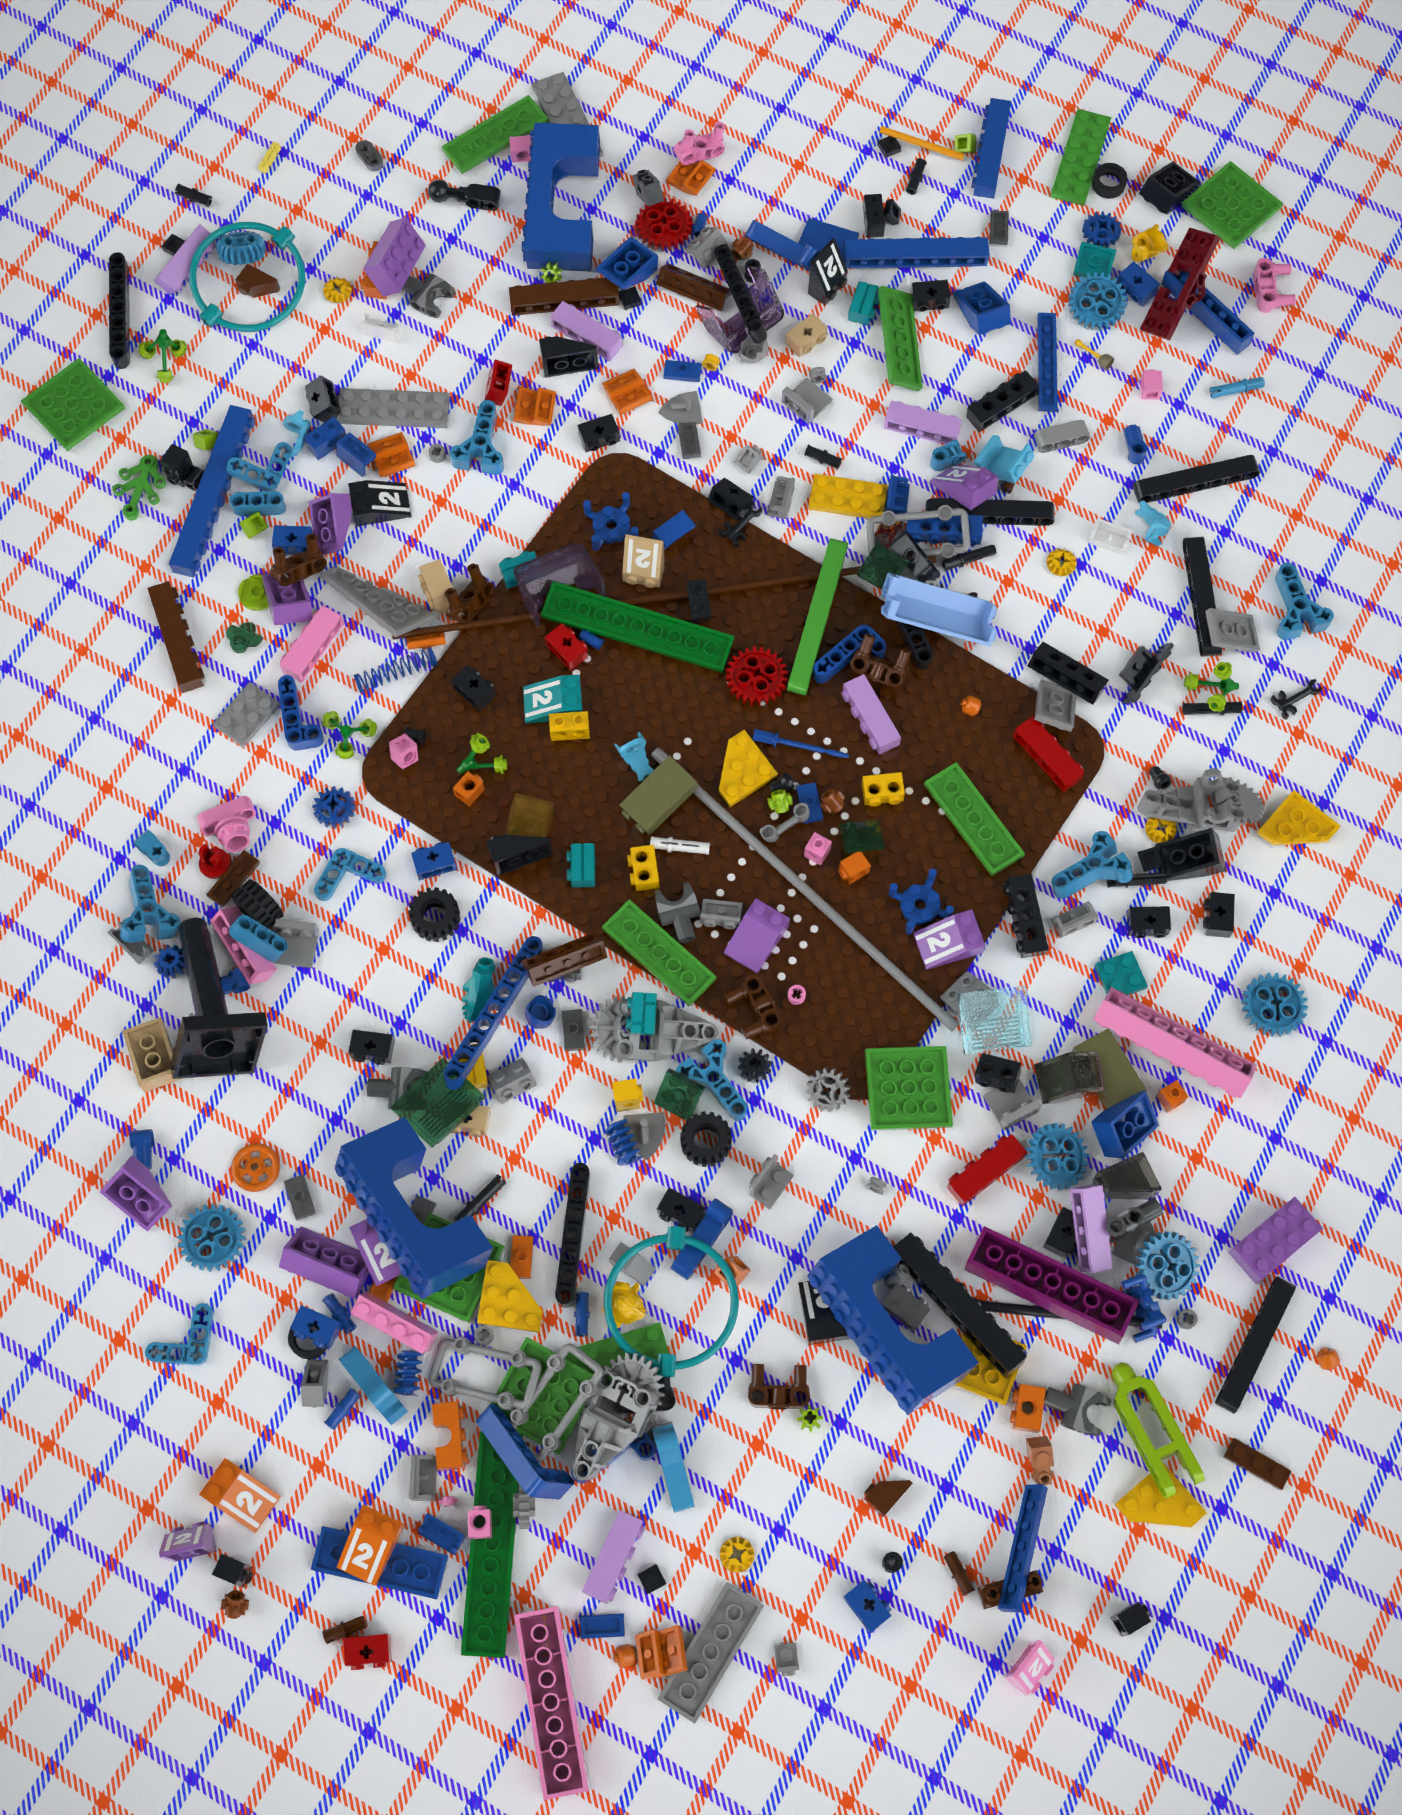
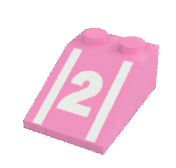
M1032 1641L1005 1676V1679L1024 1695H1029L1030 1692L1034 1694L1041 1685L1039 1680L1043 1674L1047 1676L1053 1669L1054 1665L1052 1662L1055 1658L1042 1641Z

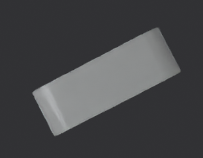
M1075 420L1039 429L1034 433V438L1039 452L1046 453L1083 444L1090 439V435L1085 421Z

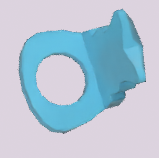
M301 410L293 415L286 416L283 421L286 429L299 434L290 458H293L302 450L305 444L304 436L309 433L311 427L309 420H302L304 412Z
M1141 500L1140 509L1136 510L1135 514L1142 517L1151 526L1144 540L1159 547L1162 542L1158 537L1164 536L1169 532L1171 523L1164 514L1159 513L1155 508L1150 507L1145 501Z
M638 732L637 739L621 747L616 743L614 745L626 764L630 765L632 771L636 772L638 781L641 782L654 770L649 766V760L646 757L644 749L646 740Z

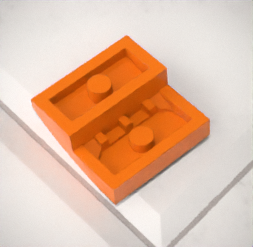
M703 160L689 165H682L679 162L667 177L666 182L685 193L697 196L716 169Z
M635 368L602 383L605 392L620 415L652 400L651 393L643 384V380Z
M519 386L513 422L541 426L551 425L556 391L540 387L536 391Z
M402 432L368 443V447L376 453L374 463L381 478L416 466Z
M675 1625L659 1631L652 1629L635 1635L640 1677L642 1680L668 1676L688 1670L681 1626Z

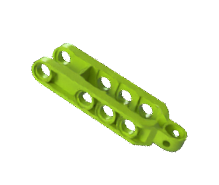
M1117 1363L1111 1372L1112 1380L1117 1388L1113 1405L1162 1496L1167 1499L1176 1494L1175 1486L1161 1462L1175 1454L1183 1469L1187 1470L1194 1485L1205 1481L1204 1473L1154 1381L1136 1376L1133 1368L1127 1363ZM1136 1389L1145 1393L1151 1404L1150 1409L1156 1413L1162 1424L1161 1429L1162 1431L1165 1430L1171 1443L1156 1450L1154 1449L1127 1399L1129 1392Z

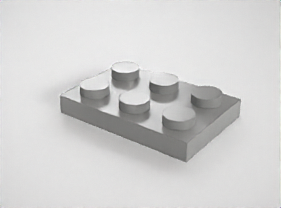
M1209 608L1205 611L1212 646L1254 653L1260 650L1253 615Z
M1041 679L1038 684L1034 720L1071 732L1074 727L1077 695L1060 685Z
M249 682L213 723V726L244 748L281 705L274 698Z

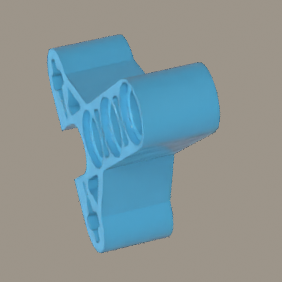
M485 400L480 403L473 435L461 445L451 448L450 458L454 468L470 471L473 459L475 457H482V473L498 475L503 472V456L495 450L491 443L497 421L494 402Z
M1289 562L1283 563L1276 574L1275 580L1287 613L1277 628V636L1282 640L1300 637L1304 629L1301 620H1305L1308 623L1312 634L1327 630L1334 618V613L1331 609L1322 608L1308 599L1296 567Z
M1106 831L1096 832L1092 837L1093 845L1088 856L1053 876L1051 883L1057 898H1067L1099 879L1117 880L1120 883H1127L1132 880L1131 862L1124 852L1116 855L1118 853L1116 842Z
M135 865L129 877V887L135 910L122 923L120 930L121 939L129 943L144 941L146 934L145 925H152L155 928L157 940L174 938L179 930L180 918L176 914L169 913L156 903L148 868L144 865Z
M715 1039L701 1048V1054L709 1063V1066L701 1069L689 1057L677 1066L676 1080L683 1086L692 1084L708 1088L730 1118L735 1121H741L747 1115V1104L723 1074L726 1044L722 1040ZM715 1048H716L717 1050H720V1049H721V1053H718V1052H715V1053H714V1049H715ZM681 1072L688 1073L689 1076H681ZM710 1075H717L719 1079L716 1082H711L708 1080V1077ZM727 1090L731 1095L728 1098H724L720 1093ZM740 1106L744 1111L737 1114L732 1109Z
M356 1346L352 1347L338 1359L391 1426L408 1412Z
M672 1421L651 1427L674 1513L695 1507Z

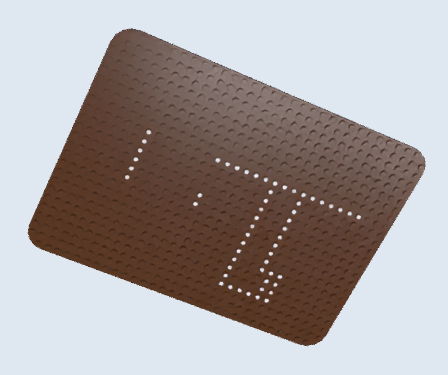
M611 453L598 458L587 468L524 551H535L543 577L508 589L502 578L495 587L493 596L471 621L542 611L553 581L614 600H623L687 591V581L706 579L708 588L820 572L822 565L750 522L740 531L745 534L746 540L737 539L740 547H734L732 541L728 540L727 537L719 536L718 529L727 531L728 529L724 527L725 522H729L733 529L742 518L738 521L710 503L706 496L639 457L629 453ZM628 492L630 494V507L626 514L630 519V532L632 527H637L639 537L653 539L654 530L684 510L696 527L664 549V572L660 588H648L641 584L631 585L623 581L622 570L625 539L619 543H603L598 551L593 550L591 539L595 535L593 520L584 514L583 502L585 500H589L591 502V510L598 513L606 506L619 509L623 504L622 494ZM608 523L606 527L614 529L617 525L615 523ZM842 576L839 577L816 662L860 625H868L885 641L886 650L883 659L892 664L896 662L900 649H907V646L895 620L888 619L881 614V606L885 605V602ZM818 580L708 595L711 621L693 624L734 636L723 673L599 635L596 636L604 639L602 647L596 650L586 644L588 647V658L570 671L545 643V636L557 628L560 623L544 618L462 630L439 659L438 665L432 668L368 751L362 763V779L367 792L377 802L438 841L449 842L451 849L586 935L595 932L603 940L606 948L656 980L658 979L602 930V926L629 899L677 942L678 939L674 925H661L657 912L655 890L660 889L661 894L669 901H678L684 894V882H689L698 902L700 914L703 899L742 903V921L744 915L757 898L790 918L789 927L758 974L724 954L737 928L726 929L723 926L717 925L715 927H706L704 924H700V916L690 919L696 938L691 942L679 944L717 977L694 1004L743 1035L741 1029L756 1022L758 1018L754 1014L747 998H742L728 1005L723 995L739 987V984L745 981L748 976L757 975L770 993L781 1019L780 1027L776 1032L764 1034L761 1032L749 1039L808 1077L812 1074L816 1075L815 1071L818 1069L823 1072L825 1067H828L829 1072L836 1068V1074L843 1072L841 1078H848L845 1085L851 1087L846 1091L850 1094V1097L847 1098L849 1100H868L865 1049L917 1047L936 1016L695 794L692 793L650 836L646 832L640 833L634 826L636 822L632 819L628 821L621 814L622 808L619 804L643 781H638L636 772L632 771L630 765L626 764L614 744L616 743L621 747L637 739V734L640 732L646 740L644 749L649 760V766L653 770L660 765L651 756L655 749L660 748L668 756L670 755L697 781L702 789L941 1008L945 1003L941 1000L940 996L968 970L977 955L926 970L913 933L944 918L937 916L933 921L922 925L916 924L913 933L910 935L906 934L905 929L908 920L903 916L900 901L888 895L890 885L892 883L897 884V892L904 893L914 884L924 885L929 870L935 869L937 874L932 889L939 894L940 909L946 910V907L950 905L954 908L952 915L973 910L985 943L1007 911V904L1009 902L1008 897L1003 892L1004 882L1009 877L1032 873L1099 772L1104 759V743L1098 731L1075 714L1074 727L1071 732L1044 724L1047 732L1053 734L1062 748H1066L1071 758L1075 762H1079L1083 767L1084 774L1082 779L1066 792H1063L1013 738L1014 731L1018 726L1030 717H1035L1037 691L937 632L924 628L922 630L933 652L931 665L927 669L917 668L910 655L906 666V677L900 686L891 687L866 677L901 736L899 746L879 755L876 749H872L869 743V736L867 733L864 734L862 732L859 719L853 716L849 702H845L841 694L844 683L861 676V674L851 669L850 663L823 684L817 683L813 679L812 672L806 696L787 691ZM688 598L635 605L692 623ZM904 623V625L907 626V627H912V626H913V625ZM570 627L578 639L582 630ZM912 639L913 643H920L918 639ZM753 646H755L756 650L759 651L761 646H763V652L770 648L771 655L777 652V659L783 658L782 664H786L785 671H788V677H786L788 682L784 684L785 691H781V697L775 695V702L768 699V705L761 701L760 706H758L757 702L750 706V701L743 704V698L736 700L737 693L731 695L732 688H727L726 668H729L728 662H733V655L739 657L738 651L744 654L745 648L752 651ZM849 646V647H846L847 650H853V649H854V648H852V647H850V646ZM873 648L874 651L881 650L879 648ZM924 655L919 656V658H920L921 660H927V659H928V658H927L926 656H924ZM837 658L831 659V660L834 661V662H839V661H840V660L837 659ZM856 659L857 665H865L862 659ZM749 663V664H748L749 666H752V667H753V666H756L755 663ZM466 665L471 669L475 668L478 670L481 678L485 681L489 680L495 687L496 697L480 712L458 694L451 685V679ZM772 670L765 671L767 674L774 673ZM580 674L583 712L588 711L589 739L551 741L549 722L525 723L524 686L558 676ZM891 674L894 680L898 681L901 679L899 674ZM745 678L740 679L741 682H747V681H748V680L745 679ZM764 686L757 687L759 690L766 689ZM968 695L981 700L980 711L975 716L962 712L961 701ZM406 726L417 730L426 729L424 746L416 743L418 761L404 769L400 768L391 759L389 742L403 735ZM744 729L751 739H753L755 729L775 734L779 732L778 737L822 747L825 750H836L849 755L848 758H841L829 755L826 752L819 753L776 743L775 748L774 745L754 741L776 770L778 777L731 807L728 806L719 794L728 740ZM479 733L485 736L490 743L489 749L483 753H476L474 756L477 763H494V757L502 755L503 759H507V770H504L503 774L501 772L495 773L494 767L471 769L462 774L457 771L456 768L461 765V762L466 759L472 750L469 743L471 735ZM955 762L958 763L1025 853L1024 857L994 876L989 874L924 786L926 780ZM467 772L480 776L485 789L470 807L458 799L453 792V787ZM902 772L905 792L903 801L893 805L889 803H882L879 806L864 805L862 791L863 776ZM783 773H789L795 787L791 791H786V793H790L793 804L789 805L787 812L775 813V810L769 808L767 800L772 798L769 784L780 778ZM816 783L820 804L822 803L821 795L829 789L836 790L837 792L840 791L845 797L842 800L844 806L837 813L825 812L821 807L823 821L807 824L798 822L781 833L775 842H767L761 836V829L764 826L772 825L776 828L794 816L793 809L799 804L796 786ZM469 785L465 789L472 790L475 786ZM894 787L888 788L891 792L898 791ZM875 789L869 790V792L872 794L878 793V791ZM814 832L832 841L831 850L821 866L804 857L805 847ZM496 835L550 838L553 855L498 876L489 856L486 842ZM651 836L710 842L709 855L680 851L667 852V850L655 849L659 888L636 891L635 885H631L630 873H633V866H628L627 855H631L630 848L650 845ZM593 843L595 845V887L573 888L571 881H567V869H571V862L567 863V851H571V844ZM860 850L871 865L870 873L849 884L847 880L842 879L838 872L840 861ZM641 856L637 858V861L644 862L647 858ZM641 875L639 877V879L641 880H647L649 878L648 875ZM916 901L914 903L918 909L926 907L923 901ZM751 983L748 985V988L755 990L758 988V985ZM800 985L805 989L806 997L802 1004L794 1005L788 1000V990L791 986ZM793 991L792 997L799 999L801 992ZM768 1018L766 1020V1022L771 1025L777 1022L774 1018ZM838 1088V1092H837V1094H838L839 1096H840V1088Z

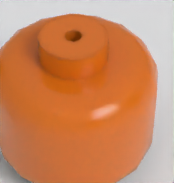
M968 695L965 699L963 698L960 704L962 712L970 716L977 715L981 708V700L971 695Z
M1324 1347L1320 1349L1321 1353L1316 1356L1323 1370L1334 1369L1340 1363L1336 1350Z
M630 1644L616 1647V1654H613L614 1663H618L620 1668L633 1666L636 1662L634 1647Z

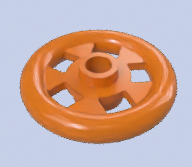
M250 1144L243 1147L234 1156L231 1164V1174L235 1183L240 1188L250 1192H259L269 1188L276 1181L280 1172L278 1155L272 1148L264 1144ZM260 1152V1157L251 1158V1153ZM270 1158L272 1166L266 1168L264 1160ZM242 1160L247 1161L245 1169L239 1168ZM254 1164H258L257 1170H252ZM266 1173L268 1178L260 1182L258 1177ZM246 1174L253 1178L250 1183L243 1179Z

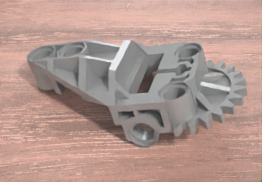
M1211 768L1205 770L1201 778L1197 777L1193 786L1177 787L1168 793H1163V789L1145 791L1137 809L1142 815L1235 832L1241 822L1243 825H1246L1247 822L1250 824L1254 821L1258 822L1265 812V804H1262V798H1258L1259 793L1252 792L1254 788H1246L1247 783L1241 785L1238 779L1235 782L1232 777L1224 778L1219 769ZM1211 777H1217L1216 780H1209ZM1205 795L1212 797L1214 813L1207 808Z
M617 996L613 997V1003L606 999L607 1006L600 1003L601 1011L595 1009L593 1012L597 1017L590 1018L595 1025L589 1026L590 1029L595 1030L594 1033L589 1035V1037H596L592 1045H600L596 1051L604 1050V1058L610 1054V1061H614L617 1058L618 1063H621L622 1060L659 1061L711 1042L719 1034L715 1024L667 1002L657 1000L655 1035L649 1036V1050L639 1049L640 1035H630V1030L625 1032L621 1030V1026L626 1028V1018L631 1015V1009H628L627 1014L621 1010L623 1003L627 1005L625 996H621L620 1001ZM686 1026L691 1029L690 1036H687L684 1032ZM705 1028L710 1030L709 1038L704 1035ZM620 1044L625 1045V1054H622L619 1051Z
M626 1353L625 1360L622 1355H618V1362L614 1359L610 1360L612 1367L604 1366L606 1370L603 1371L602 1378L597 1383V1394L594 1397L587 1398L582 1409L572 1469L573 1475L577 1480H590L597 1477L601 1468H606L610 1460L622 1452L637 1437H642L643 1433H648L653 1426L656 1418L654 1413L657 1406L662 1404L659 1401V1397L664 1396V1393L660 1392L659 1389L665 1386L658 1383L663 1376L655 1375L659 1368L651 1369L653 1361L650 1360L645 1364L646 1356H642L639 1360L638 1353H634L632 1358L630 1353ZM609 1375L612 1377L611 1385H609L607 1382V1377ZM645 1393L649 1398L647 1404L643 1401ZM603 1396L614 1402H620V1405L636 1412L632 1423L601 1408L600 1404ZM593 1445H595L597 1449L595 1455L592 1453ZM585 1465L588 1467L587 1475L583 1471Z

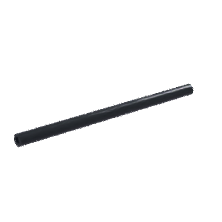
M979 1300L986 1312L1064 1319L1040 1306ZM1132 1316L1128 1326L1142 1327L1143 1317ZM1162 1324L1158 1325L1157 1329H1162Z

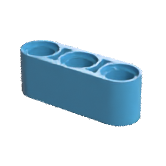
M278 491L236 492L229 498L231 508L237 516H251L258 511L261 516L281 515L286 511L283 495Z
M240 915L229 927V934L233 939L271 962L277 961L288 949V943L284 938L247 915Z

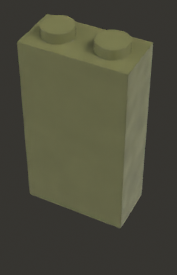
M669 755L619 804L622 808L621 814L628 821L632 819L636 822L634 826L640 833L646 832L650 836L699 788V785Z
M1109 1028L1074 1046L1071 1053L1076 1061L1090 1058L1097 1087L1095 1092L1106 1109L1143 1090L1147 1092L1146 1087Z

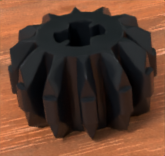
M752 1048L751 1054L745 1051L743 1052L744 1058H739V1063L741 1064L738 1065V1070L742 1071V1078L748 1075V1082L755 1078V1082L759 1083V1077L766 1080V1074H771L769 1067L772 1066V1061L768 1060V1054L762 1056V1049L755 1053V1049ZM752 1063H756L758 1068L754 1069Z

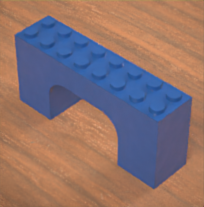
M535 123L534 130H531L532 146L530 145L529 148L531 161L528 162L530 176L527 177L528 193H526L525 199L527 209L524 210L526 225H523V236H525L524 241H522L523 262H526L527 269L547 268L548 262L554 265L557 262L559 269L565 271L591 272L594 244L592 220L562 219L553 213L555 187L561 179L567 176L598 177L601 147L599 125Z
M403 1117L342 1145L335 1164V1171L344 1180L347 1191L355 1197L359 1209L365 1212L370 1226H374L378 1232L379 1240L387 1246L390 1257L398 1263L401 1274L409 1280L413 1292L418 1294L422 1300L485 1268L493 1247L471 1214L438 1229L429 1228L418 1221L393 1183L420 1170L426 1152V1147L406 1117Z
M876 1225L820 1258L807 1277L810 1284L821 1295L823 1302L830 1307L836 1320L843 1325L848 1337L856 1343L861 1355L866 1357L875 1374L879 1375L886 1389L897 1400L898 1406L908 1416L963 1380L979 1362L954 1328L927 1344L914 1343L903 1335L878 1301L873 1291V1285L887 1277L902 1259Z

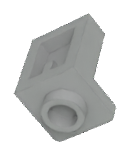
M746 444L734 463L750 474L759 460H764L765 457L761 455L763 451L757 446L753 445L750 447Z
M796 1643L774 1645L777 1673L782 1672V1677L794 1676L795 1671L799 1670Z

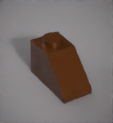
M249 264L244 267L235 279L239 292L253 298L280 291L276 278Z
M910 1480L879 1481L876 1486L872 1483L864 1492L867 1495L864 1501L884 1517L913 1483Z

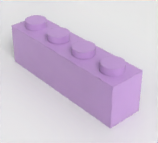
M199 224L154 279V282L170 295L175 291L178 293L184 286L183 280L185 278L189 280L190 264L195 251L211 233ZM215 240L206 248V250L202 254L198 263V267L205 260L203 255L206 252L209 254L216 246L213 244Z
M562 301L550 316L551 327L575 341L595 345L597 347V354L609 362L623 347L622 336L617 331H612L602 322H597L587 313L577 310L572 304Z
M891 400L885 417L884 429L945 445L953 440H957L962 419L954 415L949 416L938 411H930L919 406H911L900 401Z
M863 674L844 683L843 692H841L845 702H849L853 716L859 719L862 732L864 734L867 733L869 736V743L872 749H876L880 755L899 746L901 736L865 675Z
M1089 1184L1070 1188L1080 1272L1096 1273L1113 1269L1109 1242L1110 1235L1106 1230L1107 1213L1103 1185Z
M619 1510L582 1592L605 1604L608 1603V1600L613 1601L618 1590L614 1588L617 1580L622 1581L627 1570L624 1565L627 1559L631 1560L636 1548L633 1545L636 1538L640 1540L644 1533L643 1520Z

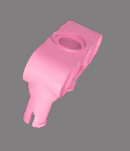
M718 121L714 124L712 133L696 136L693 130L687 129L684 132L682 141L674 146L673 151L682 165H689L701 160L704 161L718 157L725 150L723 133L726 127L723 122Z
M1268 258L1258 260L1253 272L1257 308L1261 312L1268 313L1279 306H1294L1296 302L1295 294L1279 295L1276 290L1275 275H1290L1291 263L1275 264V262Z

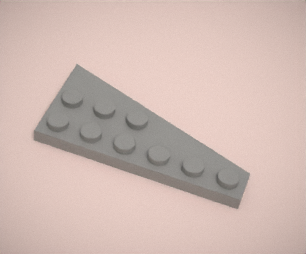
M336 566L322 572L321 578L394 637L439 619L440 612L436 610L428 611L424 609V605L420 603L415 605L408 602L407 597L384 587L379 589L373 586L371 581H361L356 578L355 574Z

